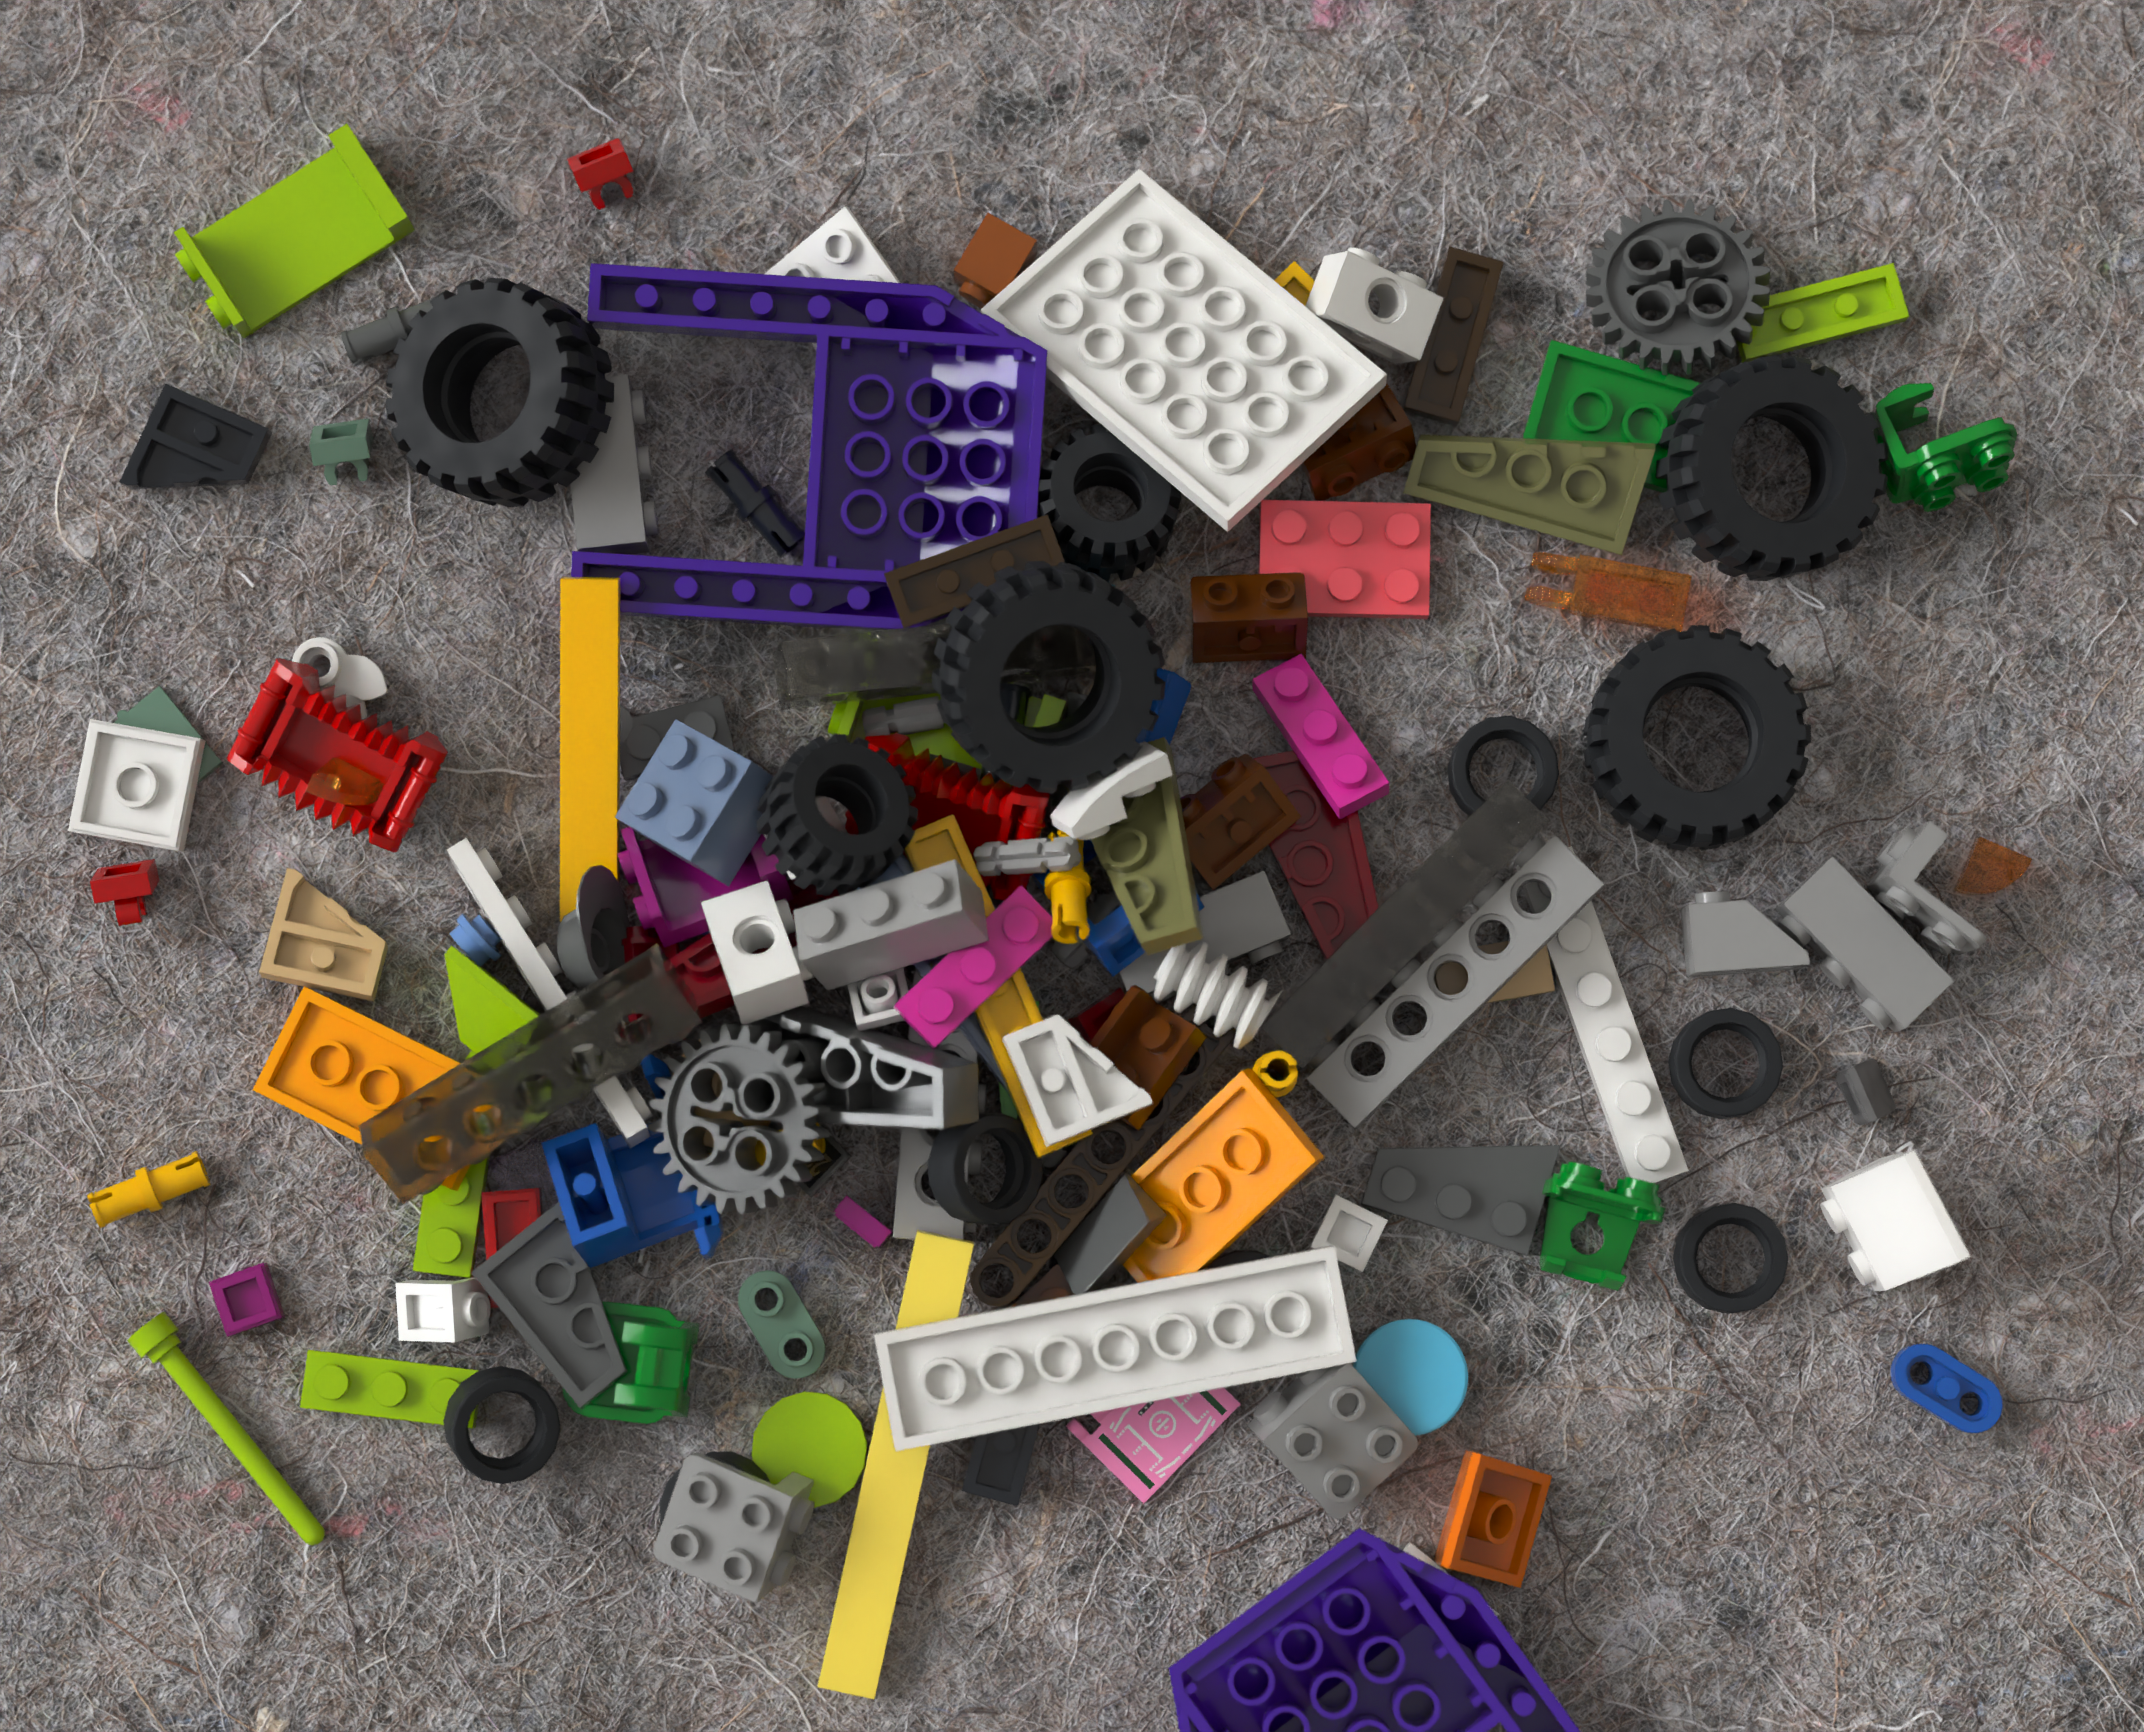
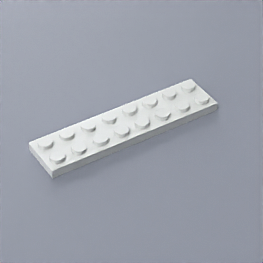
M1332 1245L873 1333L895 1451L1357 1362L1335 1246Z

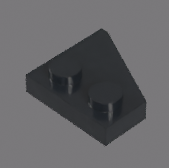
M165 383L119 482L131 490L249 484L272 432L269 428Z

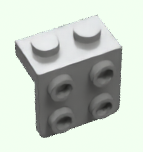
M1929 821L1915 829L1907 826L1900 834L1895 832L1875 858L1882 866L1866 887L1877 895L1875 900L1894 919L1902 921L1906 917L1920 927L1923 931L1919 937L1932 949L1945 956H1948L1951 951L1961 955L1980 948L1987 937L1915 882L1916 878L1948 837L1947 833Z
M1351 1363L1296 1373L1298 1378L1282 1393L1279 1391L1274 1392L1261 1401L1254 1411L1255 1418L1247 1424V1427L1283 1463L1318 1504L1334 1519L1344 1518L1408 1459L1418 1447V1440Z
M693 1453L684 1460L654 1546V1555L657 1560L757 1603L776 1586L783 1587L792 1573L796 1555L790 1553V1549L796 1533L801 1535L811 1519L815 1503L808 1500L815 1480L792 1472L778 1484L774 1485L704 1454Z

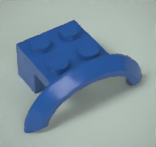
M643 1049L637 1051L645 1078L655 1098H664L666 1092L654 1081L656 1077L672 1076L667 1064ZM593 1123L541 1143L572 1246L589 1268L691 1230L695 1232L701 1254L705 1260L711 1259L714 1256L723 1235L721 1214L717 1212L716 1201L712 1205H697L696 1196L698 1189L687 1193H680L678 1191L679 1183L683 1177L682 1173L665 1175L663 1173L664 1168L672 1158L669 1153L654 1154L653 1148L665 1140L662 1132L648 1130L650 1137L630 1149L621 1134L607 1139L599 1126Z

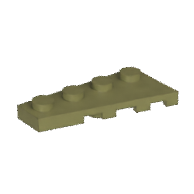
M1420 434L1403 493L1622 555L1653 459L1655 444Z
M1165 737L1147 743L1167 754L1173 775L1155 782L1156 787L1144 795L1137 797L1121 796L1127 818L1111 824L1110 830L1104 835L1091 839L1099 860L1106 870L1114 886V891L1147 955L1203 939L1173 753Z

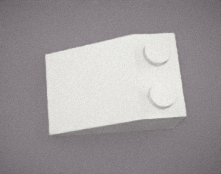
M1915 1150L1881 1157L1821 1188L1826 1198V1201L1820 1204L1822 1212L1836 1234L1844 1232L1854 1251L1848 1255L1849 1263L1863 1286L1871 1283L1874 1291H1886L1971 1257Z

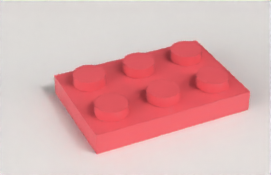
M1262 500L1260 502L1258 574L1303 573L1309 617L1428 619L1430 602L1431 503Z

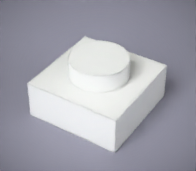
M1334 1195L1310 1248L1335 1246L1337 1261L1362 1273L1388 1220L1338 1195Z

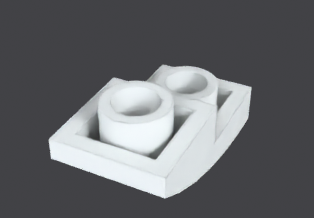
M1144 741L1140 743L1143 747L1132 760L1124 753L1113 762L1118 770L1103 779L1097 772L1088 775V787L1070 791L1050 815L1053 826L1073 839L1089 840L1104 835L1110 830L1111 824L1127 818L1121 796L1137 797L1144 795L1156 787L1155 782L1173 775L1167 754Z
M903 967L847 984L858 1031L905 1020L894 1009V1005L909 991Z

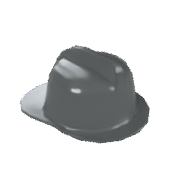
M602 865L589 867L582 875L577 890L576 909L565 915L558 927L557 954L563 971L577 990L582 992L603 990L609 997L624 1001L627 1000V990L640 989V980L626 979L624 946H621V939L627 938L626 928L630 927L629 918L618 880L611 870Z

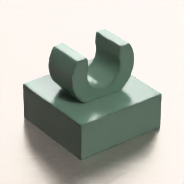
M370 419L313 426L309 442L313 466L325 465L324 475L330 486L337 485L339 476L336 466L341 462H350L355 465L359 481L367 480L369 472L368 458L371 456L374 440Z

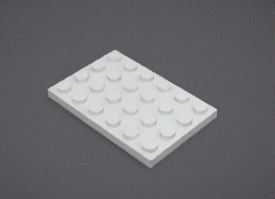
M1140 169L980 310V313L990 316L1016 334L1026 337L1046 349V377L1227 532L1386 386L1387 374Z

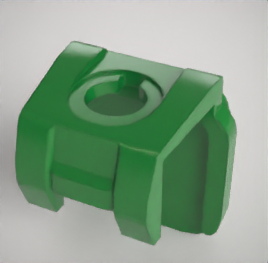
M1931 383L1906 384L1894 389L1879 401L1875 410V416L1881 427L1873 429L1876 444L1886 443L1888 460L1879 463V473L1885 474L1888 477L1886 493L1891 503L1898 504L1913 499L1915 504L1922 505L1925 512H1932L1952 503L1956 498L1953 490L1958 486L1968 483L1969 485H1975L1978 492H1987L2001 486L2009 479L2006 470L2010 466L2009 461L2015 456L2013 449L2017 438V431L2013 424L2005 423L2002 417L1994 418L1923 445L1915 452L1907 454L1897 432L1928 421L1929 412L1927 408L1915 407V404L1932 398L1934 388Z
M1568 1161V1164L1562 1163L1559 1174L1553 1173L1551 1179L1545 1180L1542 1195L1548 1196L1540 1253L1541 1271L1559 1276L1563 1274L1566 1277L1592 1284L1598 1283L1600 1287L1618 1291L1626 1279V1275H1622L1621 1272L1640 1222L1659 1224L1663 1221L1665 1208L1660 1206L1662 1198L1657 1196L1659 1185L1636 1178L1625 1177V1179L1618 1178L1615 1189L1609 1188L1608 1192L1604 1191L1605 1183L1600 1181L1603 1170ZM1587 1212L1599 1215L1597 1225L1602 1229L1604 1235L1601 1248L1596 1253L1590 1255L1577 1252L1571 1243V1232L1574 1226L1579 1222L1585 1221Z
M602 1301L628 1373L584 1409L579 1408L563 1388V1396L568 1406L575 1413L586 1417L643 1424L656 1423L665 1415L688 1418L690 1396H687L691 1362L693 1347L698 1341L700 1323L678 1321L671 1311L664 1308Z

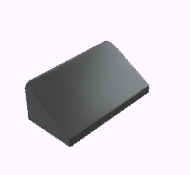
M1125 1174L1054 1253L1075 1295L1101 1290L1167 1216L1129 1174Z

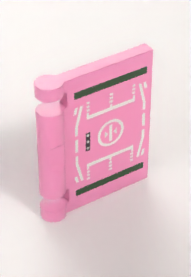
M1219 1388L1090 1413L1100 1423L1091 1435L1075 1418L1066 1427L1144 1504L1241 1404L1225 1388Z

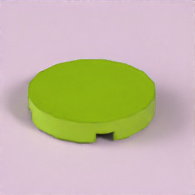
M804 1391L782 1398L764 1413L754 1431L751 1456L753 1462L767 1474L771 1484H778L792 1472L815 1480L808 1500L815 1503L814 1508L836 1502L855 1487L866 1466L867 1440L862 1422L846 1403L826 1393Z

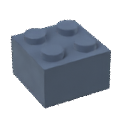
M675 719L615 815V818L654 844L729 887L761 835L757 832L756 821L763 813L757 811L759 799L766 792L764 788L773 776L749 759Z

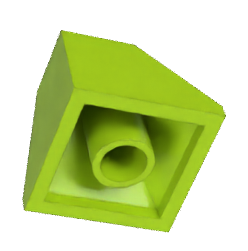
M451 945L444 956L459 1038L462 1043L472 1050L465 1059L480 1072L491 1078H494L500 1072L504 1077L512 1080L554 1029V1026L483 967L478 966L468 955Z

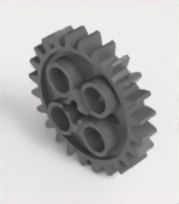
M1667 199L1663 202L1662 214L1655 216L1650 208L1643 205L1641 206L1640 222L1636 223L1625 215L1620 217L1622 235L1606 230L1604 232V246L1606 249L1593 248L1592 264L1595 267L1586 269V285L1591 287L1586 290V306L1594 308L1591 311L1592 326H1605L1602 330V342L1608 345L1621 340L1619 344V358L1622 360L1629 357L1635 351L1640 353L1639 369L1641 370L1648 367L1653 359L1661 360L1662 375L1669 373L1673 362H1681L1686 375H1691L1693 360L1701 359L1710 370L1715 369V353L1718 351L1731 360L1735 358L1736 344L1734 339L1745 344L1752 342L1753 329L1750 325H1763L1764 309L1761 307L1768 306L1770 300V289L1765 287L1770 283V267L1761 266L1764 263L1765 250L1763 247L1750 248L1753 241V231L1747 229L1734 234L1736 230V216L1732 214L1720 223L1715 221L1716 205L1713 204L1702 215L1695 214L1694 202L1691 199L1687 200L1682 212H1674L1671 202ZM1697 254H1708L1713 256L1714 260L1707 263H1698L1693 261L1691 257ZM1640 261H1652L1658 266L1650 270H1641L1634 265ZM1721 279H1726L1728 282L1725 284L1724 282H1722V281H1720V280H1721ZM1674 285H1681L1682 289H1674ZM1631 290L1635 294L1629 295L1627 292ZM1704 304H1715L1720 306L1722 310L1717 313L1706 314L1697 308ZM1647 311H1659L1665 316L1662 319L1650 321L1642 318L1640 315Z
M739 1024L721 1025L720 1032L717 1029H703L700 1031L701 1042L698 1040H684L681 1043L685 1057L670 1056L665 1060L674 1075L655 1078L654 1082L666 1093L662 1099L649 1100V1106L662 1112V1120L649 1124L648 1130L662 1132L665 1140L654 1147L653 1152L654 1154H670L672 1159L664 1168L663 1173L665 1175L682 1173L683 1177L679 1183L678 1191L680 1193H687L698 1189L696 1204L699 1206L712 1205L716 1201L718 1213L733 1212L737 1208L739 1214L756 1212L757 1206L761 1210L775 1208L778 1206L777 1196L784 1199L797 1195L793 1181L806 1182L813 1178L809 1169L804 1164L805 1161H821L824 1158V1155L813 1146L814 1139L830 1136L828 1130L816 1125L817 1117L824 1116L830 1112V1107L816 1105L814 1101V1096L826 1088L825 1084L808 1083L806 1077L814 1069V1062H800L796 1064L794 1061L799 1053L800 1046L798 1044H785L780 1047L782 1033L779 1031H769L762 1035L761 1026L757 1024L744 1025L742 1030ZM715 1072L720 1075L722 1080V1091L719 1097L714 1094L712 1089V1078ZM767 1082L772 1085L775 1092V1099L771 1108L766 1104L763 1096V1090ZM698 1106L714 1112L733 1110L734 1114L740 1117L780 1121L783 1123L784 1128L781 1132L763 1125L744 1127V1123L737 1120L711 1119L695 1114L694 1109ZM707 1129L714 1139V1148L711 1155L708 1154L704 1147L703 1138ZM759 1139L766 1148V1160L763 1165L758 1162L755 1156V1147Z

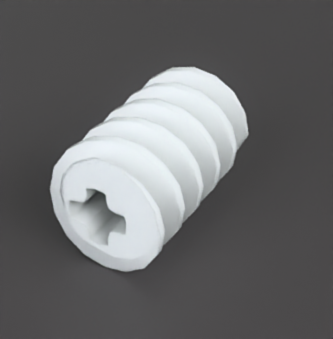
M1204 941L1189 952L1185 950L1186 944L1171 948L1153 977L1157 980L1154 998L1160 1001L1172 991H1176L1174 1004L1176 1012L1180 1013L1192 1003H1195L1197 1006L1194 1023L1201 1025L1214 1015L1217 1017L1214 1028L1215 1036L1220 1038L1231 1028L1237 1029L1233 1045L1237 1050H1240L1252 1041L1282 991L1267 1001L1265 994L1268 981L1263 978L1250 988H1246L1245 982L1248 969L1244 966L1237 969L1230 976L1225 975L1228 956L1225 954H1221L1209 964L1206 963L1208 944Z

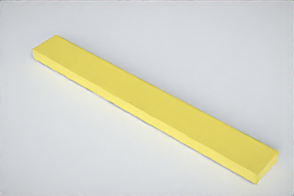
M917 1230L896 1329L958 1317L974 1247L973 1241ZM884 1388L882 1389L818 1682L819 1688L874 1700L930 1445L895 1451Z

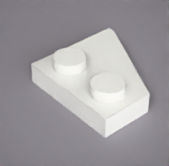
M1059 1015L1005 1035L1002 1038L1046 1147L1153 1104L1150 1095L1144 1089H1139L1113 1066L1114 1063L1097 1048L1091 1047Z

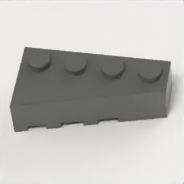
M804 1006L745 1024L760 1025L762 1035L769 1031L781 1032L780 1047L785 1044H798L800 1050L794 1061L796 1064L800 1062H814L815 1067L806 1079L809 1084H825L826 1088L814 1096V1101L816 1105L830 1107V1112L824 1116L817 1117L816 1123L944 1129L979 1122L978 1063L936 1049L933 1050L930 1047L872 1028L858 1031L856 1023ZM767 1082L763 1090V1096L766 1104L771 1108L775 1099V1092L772 1085ZM742 1117V1119H751V1120H771V1119H754V1118H745V1117Z

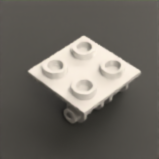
M848 206L842 208L765 273L768 275L900 283ZM811 343L816 350L817 343Z

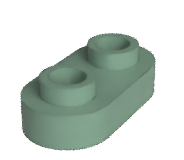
M759 1271L749 1276L739 1290L738 1305L769 1362L778 1373L788 1378L798 1379L812 1375L821 1367L825 1359L826 1343L794 1285L786 1276L775 1271ZM764 1288L773 1289L778 1297L776 1306L769 1311L760 1309L756 1303L758 1292ZM793 1338L802 1339L807 1346L805 1357L799 1361L789 1359L785 1352L787 1342Z

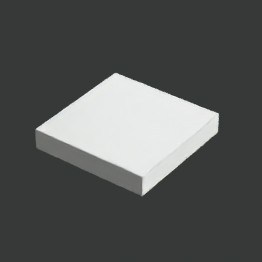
M90 719L68 831L184 852L205 740Z

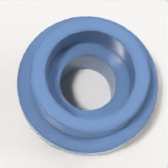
M461 914L456 919L459 925L449 934L478 966L482 967L490 958L497 961L502 956L495 947L502 938L496 934L493 927L480 914L472 921L464 914Z

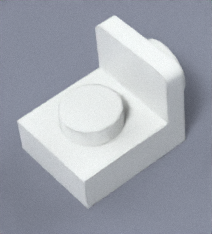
M475 1277L458 1281L407 1280L396 1283L399 1341L458 1342L489 1333L490 1301L488 1293Z

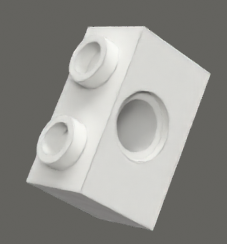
M1351 247L1345 252L1324 256L1306 307L1345 340L1394 364L1419 361L1443 297L1427 290V282L1417 275L1404 271H1396L1394 274L1378 266L1380 259L1368 251ZM1371 290L1376 293L1380 302L1377 315L1371 311L1368 303Z
M768 880L701 902L708 928L742 1025L809 1003L803 981L813 978V975L799 961L798 946L792 948L787 934L796 932V928L786 898L778 901L774 900ZM769 948L763 953L752 954L757 949Z

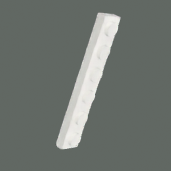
M467 838L448 848L447 852L455 869L496 934L502 938L503 946L629 1148L631 1149L649 1138V1131L644 1122L652 1117L648 1106L635 1087L625 1092L614 1074L622 1068L618 1058L605 1038L597 1043L591 1038L584 1024L592 1020L589 1012L575 990L567 995L561 990L554 978L562 972L559 964L545 943L535 948L524 929L532 925V922L517 897L513 895L505 900L496 886L495 881L503 876L487 849L483 848L475 852Z
M1572 846L1568 847L1574 853ZM1519 865L1516 866V870L1518 871L1521 868ZM1530 882L1523 886L1532 914L1540 913L1549 906L1551 892L1544 884ZM1590 901L1547 943L1550 965L1626 1177L1655 1183L1689 1170L1592 901Z

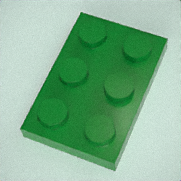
M1551 340L1522 438L1655 444V452L1644 487L1664 493L1667 492L1666 479L1656 478V461L1667 457L1668 450L1661 448L1659 442L1664 428L1676 423L1672 417L1674 409L1681 400L1693 395L1692 389L1698 386L1700 382L1669 373L1662 375V371L1648 367L1641 370L1638 364Z

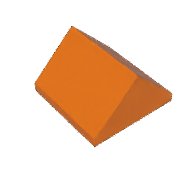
M1465 1450L1434 1562L1452 1570L1521 1588L1552 1476Z

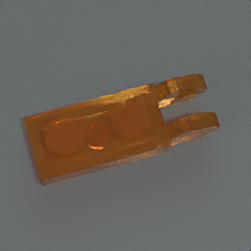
M1546 552L1533 553L1531 567L1544 573L1574 575L1571 593L1554 590L1545 586L1526 588L1524 599L1526 602L1553 609H1568V614L1659 631L1675 628L1677 632H1682L1692 576L1586 555L1574 558Z

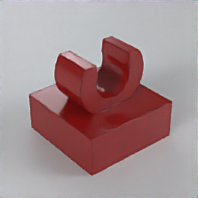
M619 138L567 158L581 193L588 190L591 201L597 209L606 208L601 196V189L609 182L619 184L626 199L633 197V187L626 175L633 172V169Z
M155 859L98 868L90 880L94 904L114 901L119 926L142 922V915L147 914L144 896L152 895L160 881Z

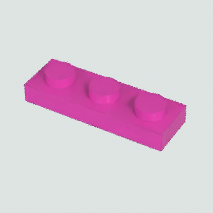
M1302 654L1252 679L1254 693L1339 819L1389 794V781Z
M1022 885L986 918L989 941L950 952L894 1005V1009L933 1050L1053 938L1051 931L1053 925L1052 917Z

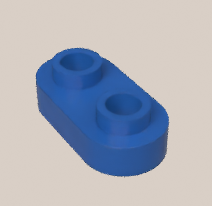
M1913 1344L1903 1348L1893 1359L1890 1371L1891 1380L1898 1393L1956 1430L1967 1433L1984 1432L1994 1426L2000 1418L2003 1403L1997 1386L1941 1349L1929 1344ZM1916 1362H1922L1928 1368V1378L1922 1384L1915 1383L1910 1376V1369ZM1968 1392L1974 1394L1978 1400L1976 1411L1970 1415L1965 1414L1960 1408V1399Z

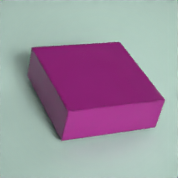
M847 1195L834 1210L836 1212L835 1216L876 1249L878 1247L882 1248L893 1234L891 1230Z
M260 1263L209 1282L227 1337H232L285 1318L267 1263Z

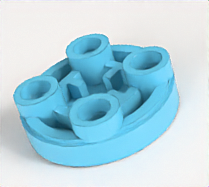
M1417 1319L1392 1321L1381 1325L1370 1333L1356 1352L1357 1362H1353L1352 1366L1415 1436L1439 1429L1449 1422L1460 1409L1468 1388L1467 1364L1459 1345L1442 1328L1427 1321Z

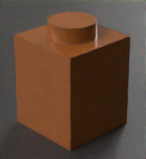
M987 213L954 268L955 284L961 287L958 293L970 303L983 308L1031 265L1037 255V240L994 215Z

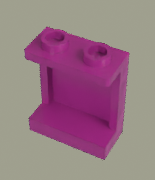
M627 827L621 830L627 850L617 853L628 884L632 885L638 882L642 895L633 898L637 914L644 930L655 927L663 947L709 931L701 904L703 901L768 880L775 901L786 898L788 902L794 899L786 875L784 874L783 876L774 867L779 860L775 854L767 856L762 847L766 840L764 834L760 835L728 887L650 840H638L632 828Z

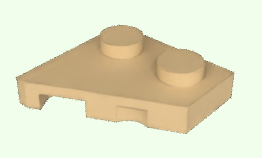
M287 868L259 971L261 977L374 1002L388 951L386 941L366 925H361L331 897L327 898L307 882L304 876L297 870Z

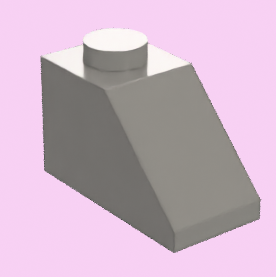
M1729 891L1695 894V903L1688 904L1681 909L1686 978L1796 970L1810 964L1809 953L1747 900L1730 901Z

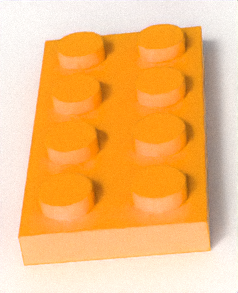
M304 986L252 1090L451 1190L458 1191L509 1086Z
M1252 1068L1242 1070L1131 1175L1139 1186L1167 1214L1164 1220L1123 1264L1137 1283L1204 1270L1325 1158Z

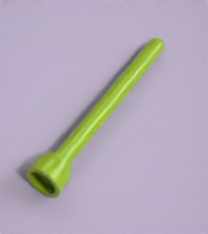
M165 1311L136 1331L127 1341L142 1359L148 1356L153 1364L157 1362L162 1364L302 1540L308 1545L321 1543L325 1536L323 1526L178 1348L182 1343L176 1336L179 1329Z

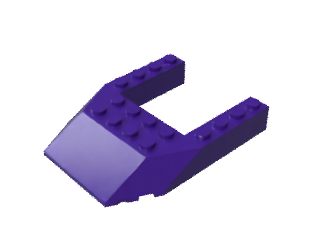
M591 263L587 321L594 329L817 343L803 566L572 551L571 577L620 578V615L800 627L916 631L947 618L950 613L904 629L884 573L1037 518L1047 350L1026 337L1016 334L990 316L982 314L956 299L954 295L936 285Z
M1361 1528L1349 1534L1169 1667L1179 1732H1487L1499 1722H1501L1507 1732H1581L1476 1588Z

